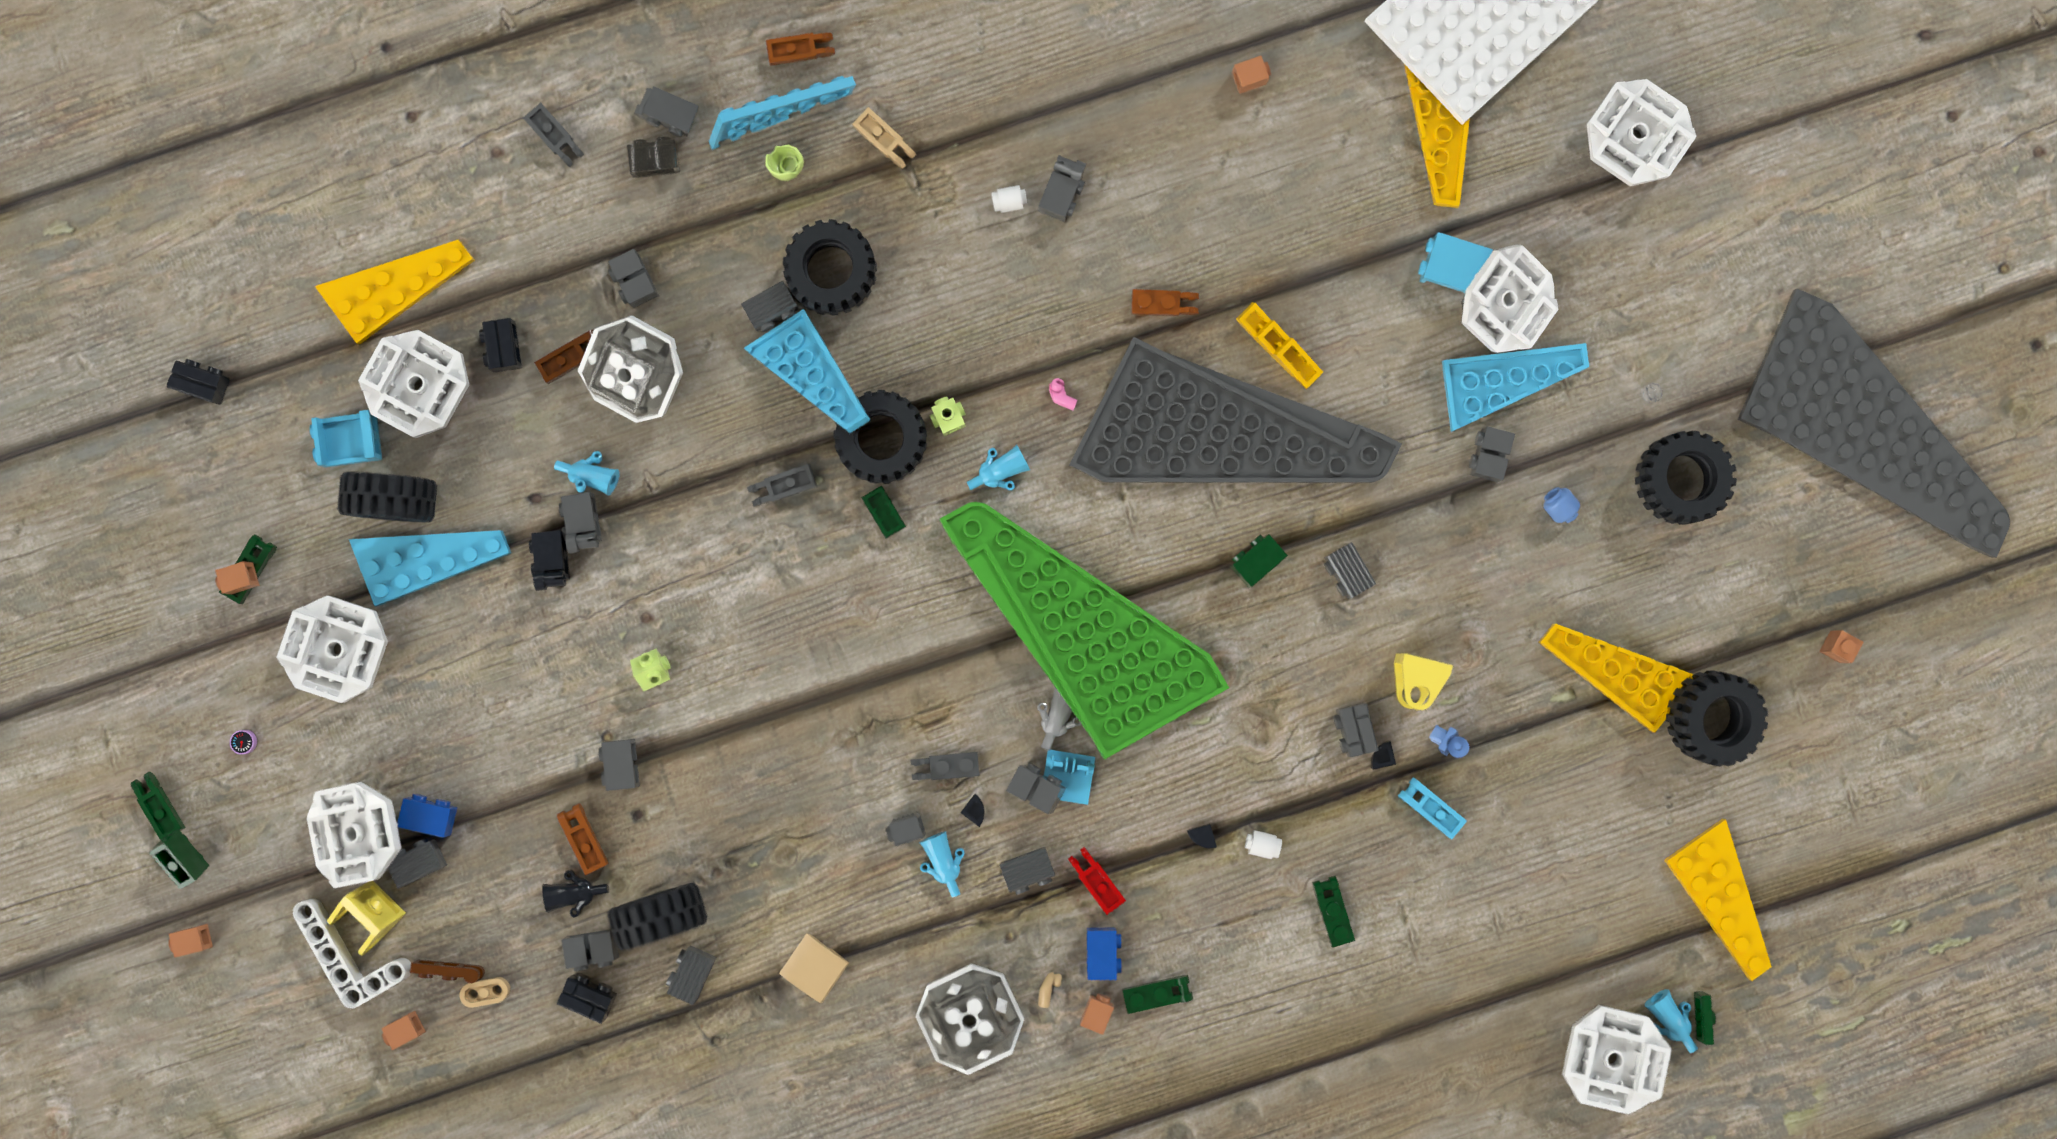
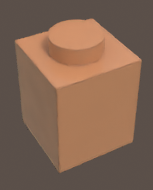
M1258 56L1235 64L1232 74L1241 94L1267 85L1271 71L1267 61L1264 62L1262 56Z
M243 561L215 570L217 575L215 578L216 585L223 594H234L260 586L252 562Z
M1843 630L1830 631L1819 652L1839 663H1853L1864 642Z
M208 924L169 934V949L173 952L174 958L213 947Z
M1097 993V996L1091 994L1080 1019V1026L1103 1035L1114 1009L1113 1003L1110 1002L1111 999L1100 993Z
M416 1011L381 1028L383 1040L392 1050L426 1032Z

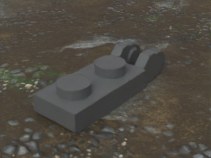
M541 102L523 117L555 155L558 154L569 168L573 165L572 160L561 151L568 144L572 151L580 158L585 155L573 142L574 139Z
M806 464L765 478L764 481L750 485L747 489L748 492L754 493L767 487L769 495L753 500L752 504L755 507L770 501L775 502L818 486L811 465Z
M978 752L929 756V758L910 760L911 765L914 766L930 764L931 773L921 772L912 774V780H941L980 776Z

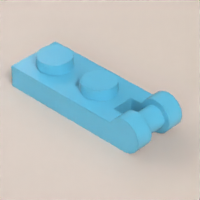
M1413 777L1409 782V787L1405 791L1402 790L1398 797L1452 840L1467 820ZM1417 791L1423 794L1418 802L1412 798Z

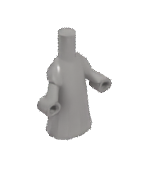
M1055 686L1048 714L1046 712L1048 706L1045 703L1037 705V710L1042 717L1041 726L1046 733L1041 748L1049 751L1055 737H1060L1068 729L1081 725L1080 721L1075 723L1076 716L1072 718V721L1067 722L1072 710Z

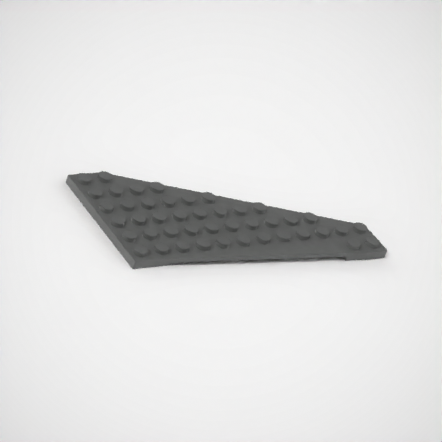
M1800 289L1793 290L1738 420L1777 437L1947 533L1949 537L1991 558H1996L2010 527V518L2005 507L1835 306Z
M1133 337L1069 466L1103 483H1373L1382 479L1388 473L1402 443L1364 426L1353 424L1166 353Z

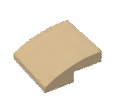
M806 933L779 974L808 996L822 1003L849 962L833 949L827 948L813 935Z

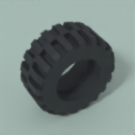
M829 219L828 223H823L822 220L815 221L816 225L811 227L807 224L802 227V233L798 234L796 232L794 234L792 244H787L785 249L787 254L786 257H783L785 269L783 273L788 287L795 298L810 311L815 310L818 314L822 315L830 313L831 316L838 315V312L842 311L848 313L852 311L851 308L855 305L859 307L863 303L862 300L865 296L869 297L872 292L871 287L875 285L877 266L871 246L857 228H851L850 224L846 222L840 224L837 223V220ZM828 247H837L843 249L850 256L853 266L852 273L848 280L839 287L832 289L820 288L811 281L808 274V264L818 251Z
M885 390L864 392L863 396L857 398L868 417L886 415L895 419L903 431L902 446L894 456L888 459H873L867 456L860 448L858 434L861 427L849 433L835 422L836 430H834L833 438L835 439L836 452L846 468L862 480L874 484H890L895 480L900 481L907 474H911L917 464H920L923 459L922 456L927 447V431L924 421L911 401L901 397L898 393H889Z
M1681 431L1652 443L1649 446V450L1643 452L1640 457L1643 461L1638 463L1636 471L1640 472L1638 477H1635V485L1640 484L1641 491H1637L1639 498L1644 497L1646 500L1643 504L1647 510L1652 509L1654 511L1653 516L1656 518H1665V522L1671 524L1678 523L1679 525L1701 522L1716 516L1718 511H1722L1727 506L1725 501L1733 497L1734 491L1730 489L1732 486H1736L1737 478H1733L1732 472L1736 471L1735 464L1731 465L1729 461L1732 456L1729 451L1724 452L1722 450L1724 445L1720 441L1713 442V436L1709 434L1700 435L1699 431ZM1678 456H1687L1693 459L1703 472L1704 484L1702 491L1693 500L1687 501L1677 497L1668 485L1667 470L1669 464Z
M344 472L340 477L337 509L341 515L404 522H431L435 518L437 485L434 480L419 477L369 472Z
M1714 670L1693 674V679L1686 678L1681 683L1683 687L1681 689L1676 688L1673 692L1675 697L1673 701L1669 700L1668 703L1670 714H1666V721L1670 722V726L1667 727L1668 733L1674 736L1672 742L1675 746L1680 748L1681 752L1686 756L1692 757V759L1719 767L1735 765L1736 761L1743 762L1746 760L1748 753L1754 754L1758 749L1756 745L1758 742L1762 743L1765 737L1762 735L1764 729L1767 730L1768 722H1765V717L1768 716V709L1763 707L1765 700L1763 695L1757 694L1759 692L1758 688L1754 684H1750L1743 677ZM1724 697L1730 707V720L1724 732L1710 740L1704 730V715L1713 701Z
M694 882L609 909L607 914L616 947L620 951L651 944L704 925L708 918L699 886Z

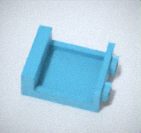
M1438 232L1433 238H1429L1425 251L1428 252L1426 261L1422 260L1418 274L1421 275L1419 282L1425 283L1429 281L1465 293L1475 278V274L1480 271L1493 252V249Z
M369 410L359 411V414L324 419L311 418L312 425H310L309 430L315 445L312 454L318 466L327 468L382 460L377 417L370 414Z

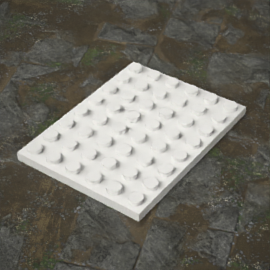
M1386 0L1366 18L1365 22L1463 125L1594 6L1598 0Z

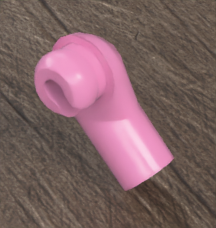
M1053 379L1049 385L1053 402L1073 411L1078 400L1066 395L1062 379Z

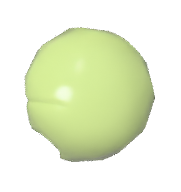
M791 145L775 146L771 154H766L765 165L773 177L781 181H789L800 174L804 167V159L796 147Z

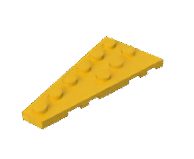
M1404 64L1433 203L1436 206L1458 208L1461 200L1470 118L1462 125Z
M458 239L317 285L315 288L354 341L360 345L471 264L475 259Z
M1556 623L1551 625L1538 642L1652 733H1655L1666 720V714H1670L1668 703L1669 700L1673 701L1675 689H1681L1683 687L1681 683L1686 678L1693 679V673H1688L1652 658L1592 638Z
M1722 818L1664 861L1749 980L1753 981L1772 966L1727 821Z

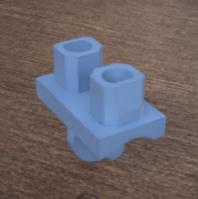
M1436 725L1429 736L1433 743L1439 745L1438 749L1446 756L1450 753L1453 757L1462 758L1469 752L1467 740L1459 737L1458 731L1452 727L1447 731Z

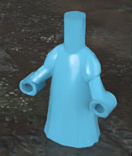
M1016 444L1011 450L993 461V458H996L998 453L995 448H990L986 461L980 467L979 475L966 482L970 490L982 484L992 488L998 486L1009 491L1014 490L1015 485L1012 481L1005 482L1003 480L1030 470L1018 445Z
M599 451L593 452L586 460H579L572 465L558 460L554 465L555 470L568 474L570 482L575 483L579 493L584 492L586 486L609 496L616 488L619 480L618 469L591 465L593 463L599 464L602 461V454Z
M946 831L920 841V845L925 850L934 867L931 868L928 862H923L920 865V870L933 875L936 881L946 884L951 897L960 895L961 893L955 880L960 873L959 865L965 854L964 849L958 848L955 850L956 857L953 861Z
M1669 989L1656 993L1645 1002V1007L1665 1027V1029L1660 1028L1659 1025L1654 1023L1660 1034L1667 1036V1038L1673 1041H1682L1689 1053H1693L1698 1049L1689 1036L1692 1031V1024L1689 1021V1011L1691 1010L1689 1003L1681 1002L1678 1009Z

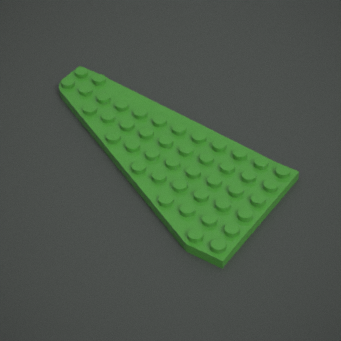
M971 502L940 518L939 521L951 542L1085 728L1104 760L1229 689L1228 684L1209 653L987 504Z

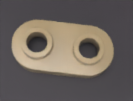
M502 977L468 983L460 991V1000L463 1005L470 1008L499 1003L509 996L510 985ZM496 985L502 988L501 993L495 991ZM472 990L477 991V998H474L471 995Z

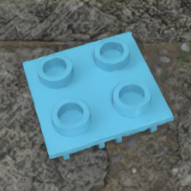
M1048 750L1044 775L1048 777L1050 774L1059 778L1062 781L1061 785L1066 787L1060 799L1061 801L1088 805L1095 757Z

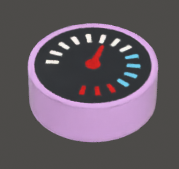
M239 730L230 738V747L237 754L251 753L257 745L255 734L249 730Z

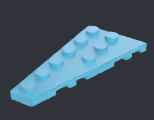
M839 76L830 83L822 84V82L811 85L808 89H794L789 91L787 95L780 97L772 95L763 102L756 103V101H751L738 109L726 108L720 112L709 139L711 148L713 150L720 147L719 142L728 138L732 142L738 140L748 130H751L752 133L758 132L788 120V115L799 110L801 114L808 112L818 102L825 105L848 96L856 86L853 76L847 78Z
M804 309L744 347L749 354L847 432L851 433L870 421Z
M1586 343L1443 360L1442 368L1451 432L1588 368L1589 360Z
M501 530L349 539L374 606H380L511 553L505 535Z

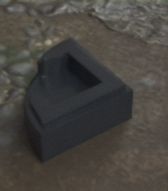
M1386 741L1379 745V751H1375L1371 758V770L1396 765L1391 741Z
M975 793L960 813L978 827L983 822L985 811L982 800Z
M1210 823L1187 830L1189 837L1197 845L1204 848H1217Z

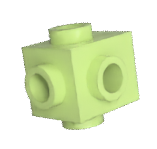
M943 397L934 402L935 406L931 407L933 414L929 416L935 428L940 426L944 436L966 427L962 418L966 414L961 402L955 403L954 398L948 399V397ZM950 412V417H944L945 413Z
M657 649L630 660L633 676L643 691L670 680L668 669H671L667 657L665 655L661 656Z

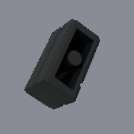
M511 318L482 322L483 329L479 330L482 344L485 343L486 353H483L485 367L496 373L521 369L522 363L516 322Z
M186 359L185 363L177 360L174 362L172 374L166 385L167 388L218 405L222 404L225 391L230 382L228 377L222 376V370L208 366L207 370L199 368L201 363Z
M581 973L568 977L557 1005L602 1024L607 1019L617 993L613 992V988L605 983L596 985L590 982L591 978Z

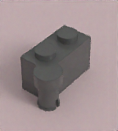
M653 86L652 89L646 88L641 104L637 105L634 114L646 120V123L659 128L662 125L669 128L668 132L675 136L682 137V135L688 137L699 106Z
M1058 155L1054 171H1052L1039 203L1038 212L1065 222L1067 216L1072 217L1076 207V203L1073 202L1075 195H1080L1085 185L1082 177L1086 163L1079 160L1074 162Z
M586 492L562 496V503H559V513L561 517H564L565 521L562 533L566 541L568 553H578L581 549L599 547V541H602L595 494Z

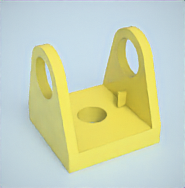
M1406 653L1396 654L1394 673L1398 702L1408 709L1424 710L1430 707L1450 677L1453 665ZM1414 687H1417L1420 691V698L1416 703L1410 697ZM1403 689H1404V695H1405V700H1406V702L1403 700V697H1402V691H1403Z
M368 881L347 894L337 905L327 922L333 925L349 911L371 933L358 951L363 956L399 922L406 912L374 881Z

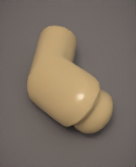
M1054 972L1047 974L1039 990L1038 1006L1042 1008L1050 1006L1052 986H1061V974H1054Z

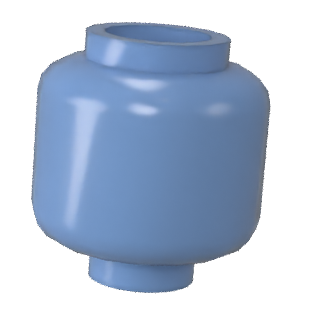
M1556 487L1545 495L1543 508L1556 523H1570L1577 518L1580 502L1569 489Z

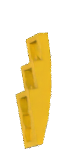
M1252 302L1236 318L1264 350L1305 389L1323 373L1293 338H1290L1274 320H1271L1256 303Z

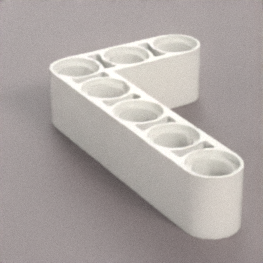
M308 899L295 905L293 909L294 919L345 1007H358L411 975V962L406 958H399L363 977L334 924L330 925L327 922L329 915L322 903L317 899ZM306 905L312 910L310 917L305 913ZM318 926L324 931L322 938L317 935L316 930ZM330 947L335 950L336 956L334 959L329 956L328 950ZM395 965L401 967V976L396 975L394 972ZM341 968L346 970L348 974L347 980L341 977ZM374 977H376V978H378V979L380 980V982H381V987H380V988H376V987L374 986V984H373V979H374ZM353 990H356L359 993V1001L353 998Z

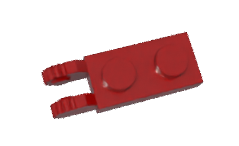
M1083 847L1080 849L1081 854L1091 866L1083 871L1076 858L1071 856L1068 860L1079 874L1078 877L1105 914L1108 915L1126 902V899L1098 861L1095 862L1087 849Z

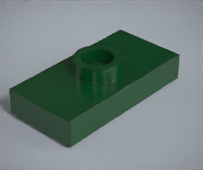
M882 485L861 497L885 539L906 528L905 523Z
M1703 991L1694 992L1696 1039L1705 1045H1714L1713 1025L1716 1023V1016L1712 1010L1711 995Z

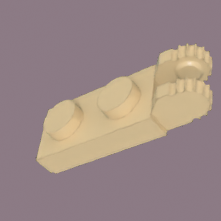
M869 107L852 124L861 135L901 169L906 164L894 153L898 146L908 157L913 158L916 155L904 142L903 138Z

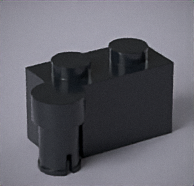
M562 531L531 533L532 539H529V551L533 554L534 563H531V574L535 590L541 591L547 590V587L566 586V580L570 579L568 551Z

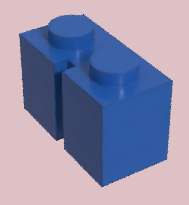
M412 794V797L403 798L397 827L443 838L451 836L458 807L450 806L451 802L447 800L436 799L434 803L428 801L425 795Z
M1115 927L1086 928L1087 979L1117 980V973L1122 971L1121 958H1117V949H1121V934L1116 933Z

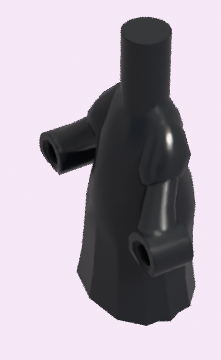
M573 870L566 871L564 877L566 880H572L574 883L543 884L542 886L543 903L546 912L549 913L577 904L576 907L570 910V915L573 918L579 916L583 907L591 903L594 895L609 893L608 884L592 886L588 880L579 878Z

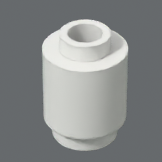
M1019 185L997 189V192L991 193L995 212L1001 211V213L1021 210L1023 209V204H1027L1025 189L1020 190Z
M1253 830L1252 835H1247L1245 848L1248 849V854L1268 859L1279 857L1282 839L1277 838L1276 835Z

